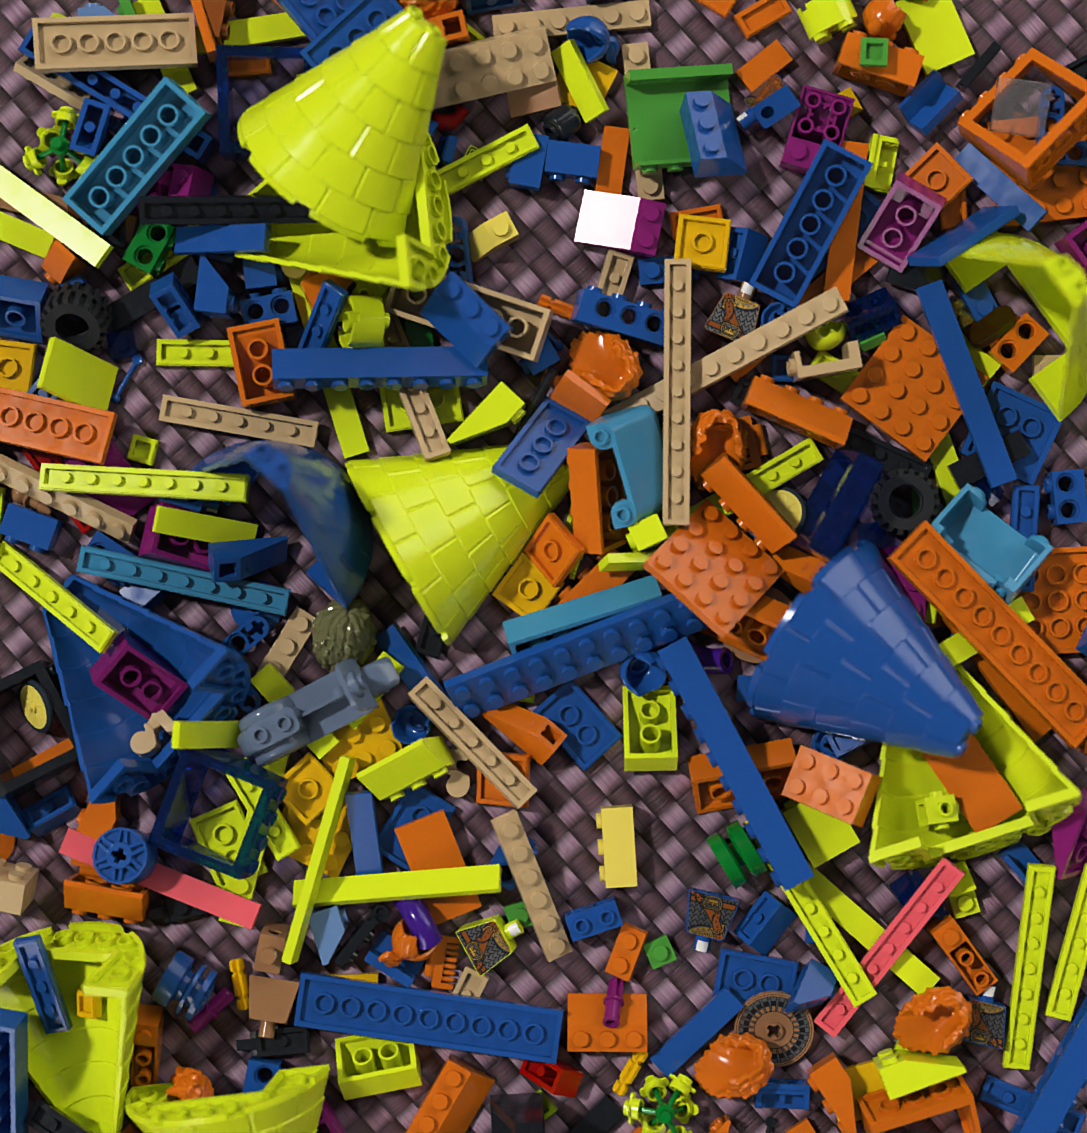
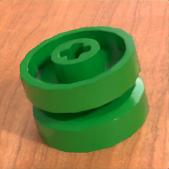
M735 820L726 826V833L732 841L730 844L727 845L723 836L718 832L707 837L706 841L731 883L737 889L747 883V876L741 866L746 864L750 873L755 877L767 871V868L759 856L758 848L754 841L751 840L748 833H745L738 820Z

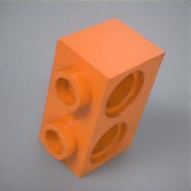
M1026 312L1020 317L1017 315L1015 326L989 345L990 349L986 354L1001 365L1000 368L1009 375L1027 359L1049 333ZM1020 326H1026L1029 329L1030 336L1028 339L1020 337L1018 333ZM1002 345H1007L1011 348L1012 355L1010 358H1004L1001 355L1000 349Z

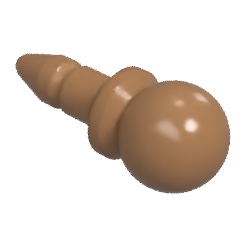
M12 489L11 496L17 504L23 505L25 508L33 507L43 514H52L48 505Z

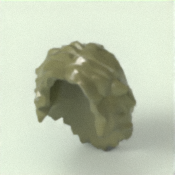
M364 599L353 600L345 609L336 600H333L325 609L316 612L317 617L311 621V624L314 625L311 629L313 653L318 663L322 664V669H328L330 673L335 671L337 663L347 659L355 658L359 667L366 662L367 657L374 651V645L377 644L375 638L377 627L374 624L373 617L370 615L366 601Z

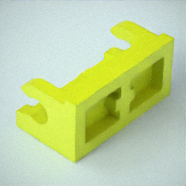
M875 133L870 137L867 160L874 164L864 181L865 190L886 195L889 192L899 147L897 138Z

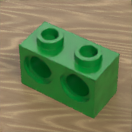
M170 224L140 225L122 259L131 266L155 278L157 273L161 274L167 264L166 257L170 250L173 251L175 248L176 228ZM164 229L166 232L165 237L160 241H155L154 234L156 231ZM147 252H151L153 254L152 261L148 264H142V256Z

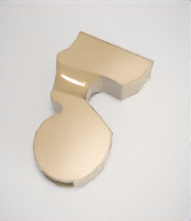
M163 709L157 713H152L149 721L144 724L145 731L137 732L132 736L130 741L132 750L143 758L155 756L162 749L159 732L166 730L172 736L174 720Z
M448 747L455 764L447 768L449 771L447 774L451 776L447 781L446 789L453 797H463L470 788L471 775L459 769L457 762L459 760L467 761L468 758L457 747Z

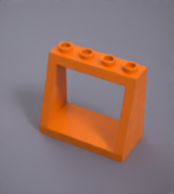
M1032 47L1026 54L1022 53L1016 59L1014 66L1008 72H1003L997 78L995 85L989 91H984L979 96L977 103L970 110L968 109L962 113L957 123L959 134L1030 191L1087 133V80ZM1035 66L1079 102L1025 155L977 123Z
M962 1075L892 1100L889 1099L884 1088L856 1097L865 1133H881L957 1109L963 1133H981L974 1097Z

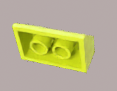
M442 735L421 738L360 771L356 776L380 801L390 799L391 802H394L404 797V791L412 788L414 791L427 784L426 779L432 776L434 779H437L449 773L447 768L454 765L455 762Z
M351 1035L335 1039L338 1085L344 1100L422 1085L420 1060L415 1043L361 1035Z

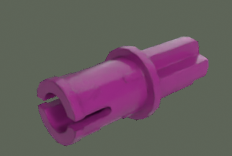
M616 976L609 979L607 996L603 1000L605 1005L603 1025L608 1028H617L620 1025V1012L624 1006L622 998L624 980Z
M227 987L223 988L209 1002H206L203 1009L190 1022L187 1020L189 1027L194 1032L199 1033L213 1018L217 1019L219 1013L234 1000L233 992Z

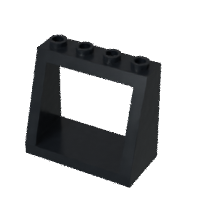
M39 660L0 679V695L36 675L41 686L48 694L51 704L74 748L17 777H14L0 750V799L15 800L79 763L68 707L64 705L61 686L57 679L59 676L53 663L49 664L47 661Z
M543 1092L490 1095L492 1133H545Z

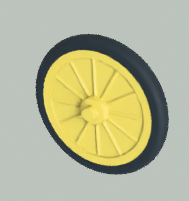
M779 486L765 494L764 496L798 534L807 518V507L802 496L796 490L787 486Z
M32 679L23 681L19 688V703L22 713L34 730L45 733L51 729L54 719L49 696L37 681Z

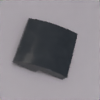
M924 237L916 251L933 240ZM908 262L902 273L890 267L885 282L905 290L915 291L919 287L941 279L944 284L948 269L945 265L910 266Z

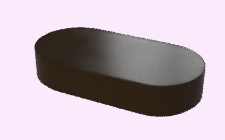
M1003 305L997 307L970 327L967 332L968 341L977 349L989 346L1015 326L1017 315L1010 306Z

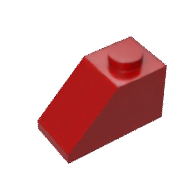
M557 1059L556 1064L524 1060L519 1073L551 1094L571 1098L575 1097L584 1075L583 1072L560 1059Z

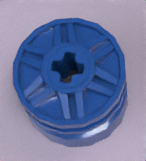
M119 827L110 829L99 837L94 845L92 859L94 868L100 877L111 883L131 885L144 881L152 874L156 868L158 851L151 836L143 831ZM119 851L127 856L125 860H121V857L118 856Z
M179 950L161 977L151 1000L166 1008L176 999L179 1002L175 1014L179 1015L185 1005L188 1006L189 1009L184 1019L190 1022L203 1009L211 996L219 972L213 969L206 979L202 976L207 965L203 964L194 973L191 971L194 958Z

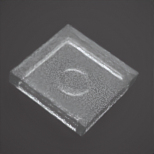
M999 76L996 83L989 131L1043 138L1052 84Z

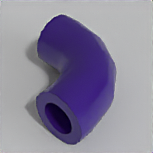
M687 637L706 674H729L732 672L734 658L730 649L725 647H703L692 642ZM677 639V640L672 641V642H670V643L664 644V645H663V648H665L666 646H668V645H670V644H672V643H674V642H676V641H678V640H680V639Z
M423 899L393 901L411 935L417 937L418 949H430L442 940L441 933Z

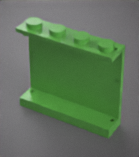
M732 63L629 70L623 76L633 171L642 170L643 174L656 173L657 169L667 168V172H679L683 170V167L692 166L680 115V108L685 93L713 91L730 103L728 78L733 74Z

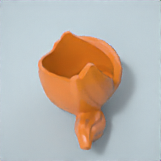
M871 0L862 13V22L865 31L870 37L889 38V41L896 39V32L901 28L907 14L896 6L894 0Z
M402 918L392 932V951H385L378 957L379 962H384L386 967H396L402 960L423 961L433 954L437 945L426 950L418 949L417 937L411 935Z

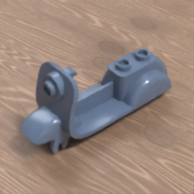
M388 657L380 658L361 668L355 658L340 661L335 665V671L244 716L239 721L241 733L238 735L237 742L246 758H254L258 766L265 767L374 711L379 707L375 698L388 693L391 688L397 686L400 682V677L391 659Z

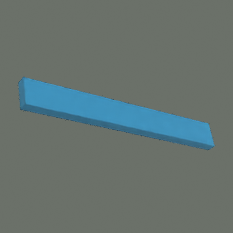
M81 545L76 572L286 616L292 590L246 579L214 583L209 571L87 545Z

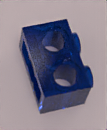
M885 287L846 304L849 312L839 317L840 322L845 325L846 334L851 341L858 340V343L902 324L897 303Z

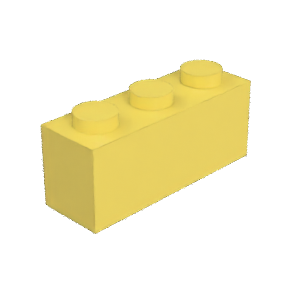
M632 804L601 806V813H596L597 829H602L603 838L597 839L598 855H604V865L599 866L600 882L605 881L606 888L636 887L638 885Z

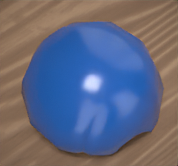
M414 703L407 704L398 709L394 721L391 723L394 738L400 743L407 745L421 738H427L433 727V722Z

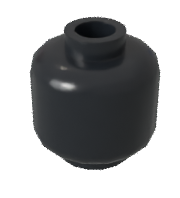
M562 103L561 106L555 107L544 116L543 131L546 136H549L550 140L567 142L581 130L582 122L580 118L582 116L575 106Z

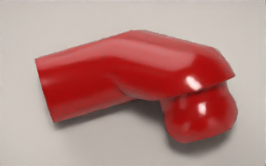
M459 104L452 114L435 112L430 116V119L439 123L437 130L453 131L470 112Z

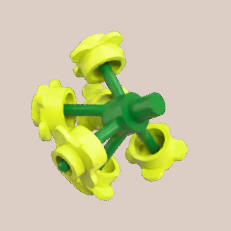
M62 106L59 110L51 112V116L55 118L56 125L47 129L44 127L38 128L36 134L40 139L39 146L33 149L30 146L24 147L25 155L23 156V163L30 171L33 170L37 176H40L42 174L41 169L47 166L46 157L55 153L59 160L55 161L53 166L49 168V175L54 176L57 179V184L61 186L66 185L72 179H79L98 157V154L96 157L85 154L83 159H81L69 149L71 141L65 138L67 130L75 129L79 117L76 110L69 106ZM68 155L78 163L77 167L74 168L73 162L65 159L64 156Z
M679 1073L676 1077L673 1074H669V1078L672 1079L670 1085L666 1077L647 1076L644 1086L639 1090L642 1097L647 1096L650 1101H657L658 1105L656 1109L644 1107V1100L636 1098V1093L632 1092L630 1100L626 1099L623 1106V1114L628 1116V1123L632 1125L634 1120H638L642 1125L641 1133H665V1124H668L670 1128L667 1133H693L691 1130L686 1131L681 1125L675 1126L672 1122L675 1117L681 1123L686 1124L691 1116L699 1113V1106L694 1104L690 1092L695 1094L697 1091L691 1086L693 1081L687 1075ZM669 1085V1088L674 1093L667 1103L663 1102L662 1099L666 1096V1087Z

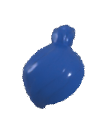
M580 16L568 23L566 26L568 31L567 41L569 39L575 40L585 61L594 63L605 55L609 63L617 64L616 56L620 48L619 41L615 36L609 35V30L603 21L593 16Z
M657 648L630 655L622 661L620 666V677L623 684L638 697L659 689L666 681V671L662 673L655 658L659 657L658 653L655 652Z

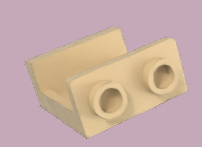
M858 340L847 342L841 347L842 360L803 366L800 352H793L786 362L788 377H792L793 383L858 371L863 367Z

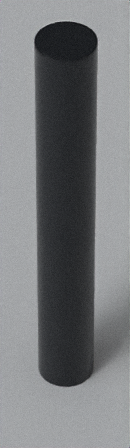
M553 366L548 368L525 412L526 414L514 433L515 437L544 401L559 372L557 368Z

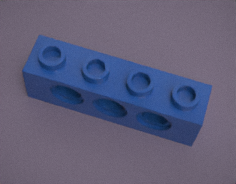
M588 285L587 289L578 290L570 321L613 334H620L623 337L664 349V308L661 311L652 309V304L643 301H637L634 304L627 301L628 297L617 293H612V296L602 294L603 289ZM600 302L605 303L608 307V313L605 317L599 315L597 311V306ZM625 310L632 313L633 320L630 324H626L622 319V314ZM650 317L657 321V329L654 332L650 331L647 326V321Z

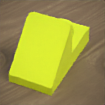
M965 860L953 863L965 872V875L947 896L953 917L958 919L981 912L974 891L976 886Z

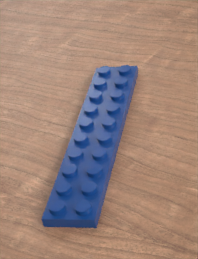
M670 593L443 681L444 687L454 706L468 719H472L485 711L498 709L623 661L628 656L635 655L640 651H649L709 627L676 596Z
M302 971L294 1026L556 1064L564 1009L413 987L407 988L393 984Z

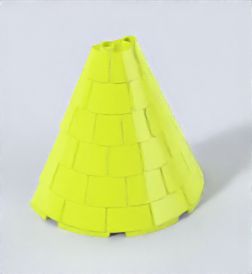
M409 5L375 30L352 42L350 46L328 57L321 64L301 74L294 81L247 108L238 121L237 134L241 147L248 149L252 153L249 158L251 164L279 194L292 204L297 201L310 208L309 216L323 225L361 242L370 237L378 239L376 242L378 246L396 247L395 237L405 233L407 215L411 212L422 146L426 144L431 111H433L438 79L447 42L441 35L442 31L440 28L429 23L423 17V12L419 8Z
M429 132L427 133L426 144L422 146L410 214L407 215L405 233L395 237L396 247L378 246L376 243L378 239L370 237L361 242L343 235L322 223L269 224L271 225L269 252L234 253L235 256L264 263L271 262L296 269L302 268L323 274H333L354 280L395 286L410 291L419 292L435 287L441 282L449 266L451 256L448 254L446 244L453 241V225L446 180L441 181L435 166L440 162ZM264 180L247 195L281 194Z
M993 232L946 263L945 267L965 294L1005 266L1015 276L1066 346V353L1028 379L1057 420L1061 422L1075 410L1087 394V280L1085 274L1068 256L1060 255L1038 242L1014 234Z
M509 445L451 450V455L430 462H425L422 453L405 456L379 457L378 459L349 460L344 463L360 499L367 511L371 513L372 521L403 577L410 583L416 599L437 633L441 634V638L447 646L455 641L468 620L472 619L509 566L514 564L547 514L551 513L568 493V464L561 466L540 496L535 498L491 473L493 465Z
M960 663L954 666V668L984 713L981 718L983 724L974 735L1023 805V809L996 826L976 833L961 811L958 816L959 821L950 823V828L934 830V825L919 827L915 801L927 798L930 792L944 790L945 795H949V793L920 750L888 746L882 743L879 772L882 780L876 792L877 796L872 822L873 834L868 857L870 864L875 867L883 868L886 867L885 863H889L892 870L919 869L936 866L943 856L963 861L988 854L1021 842L1020 838L1025 832L1028 835H1037L1051 828L1073 813L1072 804L1077 806L1081 802L1079 789L1058 770V767L1010 719V716L964 670Z
M100 921L72 922L68 925L69 929L56 932L50 926L17 937L41 935L73 1024L70 1031L45 1034L13 945L16 938L1 944L0 1008L28 1013V1077L47 1102L93 1133H122L125 1111L124 1101L129 1081V1068L134 1048L133 1040L146 964V953L142 941L133 931L125 933L121 925ZM83 989L84 995L102 997V1018L92 1019L77 1016L76 990Z
M329 1064L278 1070L262 1091L174 1101L177 1096L166 1094V1089L174 1085L173 1082L135 1086L128 1091L125 1097V1109L127 1115L143 1133H317L330 1066Z

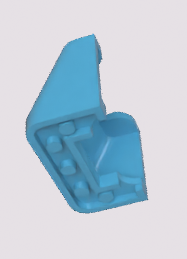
M638 405L603 414L586 426L588 437L595 448H613L627 499L616 502L611 509L614 528L628 527L662 511L663 435L655 410L648 405Z
M967 483L930 525L1010 605L1047 559L1054 547L1041 535H1031L1028 539L986 508V495L980 488L972 487Z

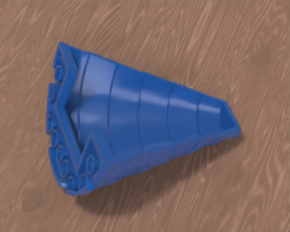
M263 439L241 442L225 447L210 454L189 470L249 474L251 476L250 485L263 473L283 491L291 510L318 558L306 571V575L345 609L353 602L364 584L369 565H371L374 533L370 512L367 511L349 475L338 464L311 448L288 442ZM222 501L227 506L232 503L230 501Z
M860 540L856 544L857 549L849 546L846 547L812 578L811 587L813 589L804 595H798L770 637L763 650L768 658L756 666L747 695V705L751 707L749 713L760 721L782 723L787 726L848 736L858 740L885 743L888 746L920 750L923 753L949 758L962 756L968 747L966 741L970 735L976 734L983 724L981 718L984 713L968 688L963 684L948 656L943 653L929 627L925 626L892 569L888 568L875 543L871 540Z
M73 574L64 581L63 586L118 631L115 639L124 631L146 646L187 681L189 686L166 712L174 721L235 719L238 714L235 706L238 702L246 699L251 682L249 665L237 651L193 632L183 625L161 617L155 612L136 605L126 598L106 591L101 586ZM46 608L42 609L56 673L59 676L64 705L68 707L81 771L85 775L89 795L88 800L91 804L111 803L116 801V795L126 792L132 797L149 790L182 770L181 763L193 755L199 757L208 749L171 748L172 736L166 730H162L159 732L162 748L159 753L150 758H143L135 753L130 746L131 738L135 733L145 731L144 724L149 720L93 684L89 670L103 654L96 651Z

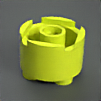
M811 0L805 4V11L800 8L797 10L809 40L818 42V45L833 39L832 34L842 30V33L854 29L857 27L855 21L859 18L851 0Z
M348 295L338 322H342V330H338V338L343 348L384 347V329L390 325V315L388 312H384L382 297Z

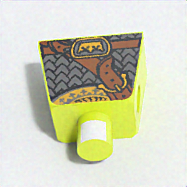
M496 914L464 924L455 933L480 977L516 949L517 944L514 938L524 933V929L517 918L506 924L502 916Z

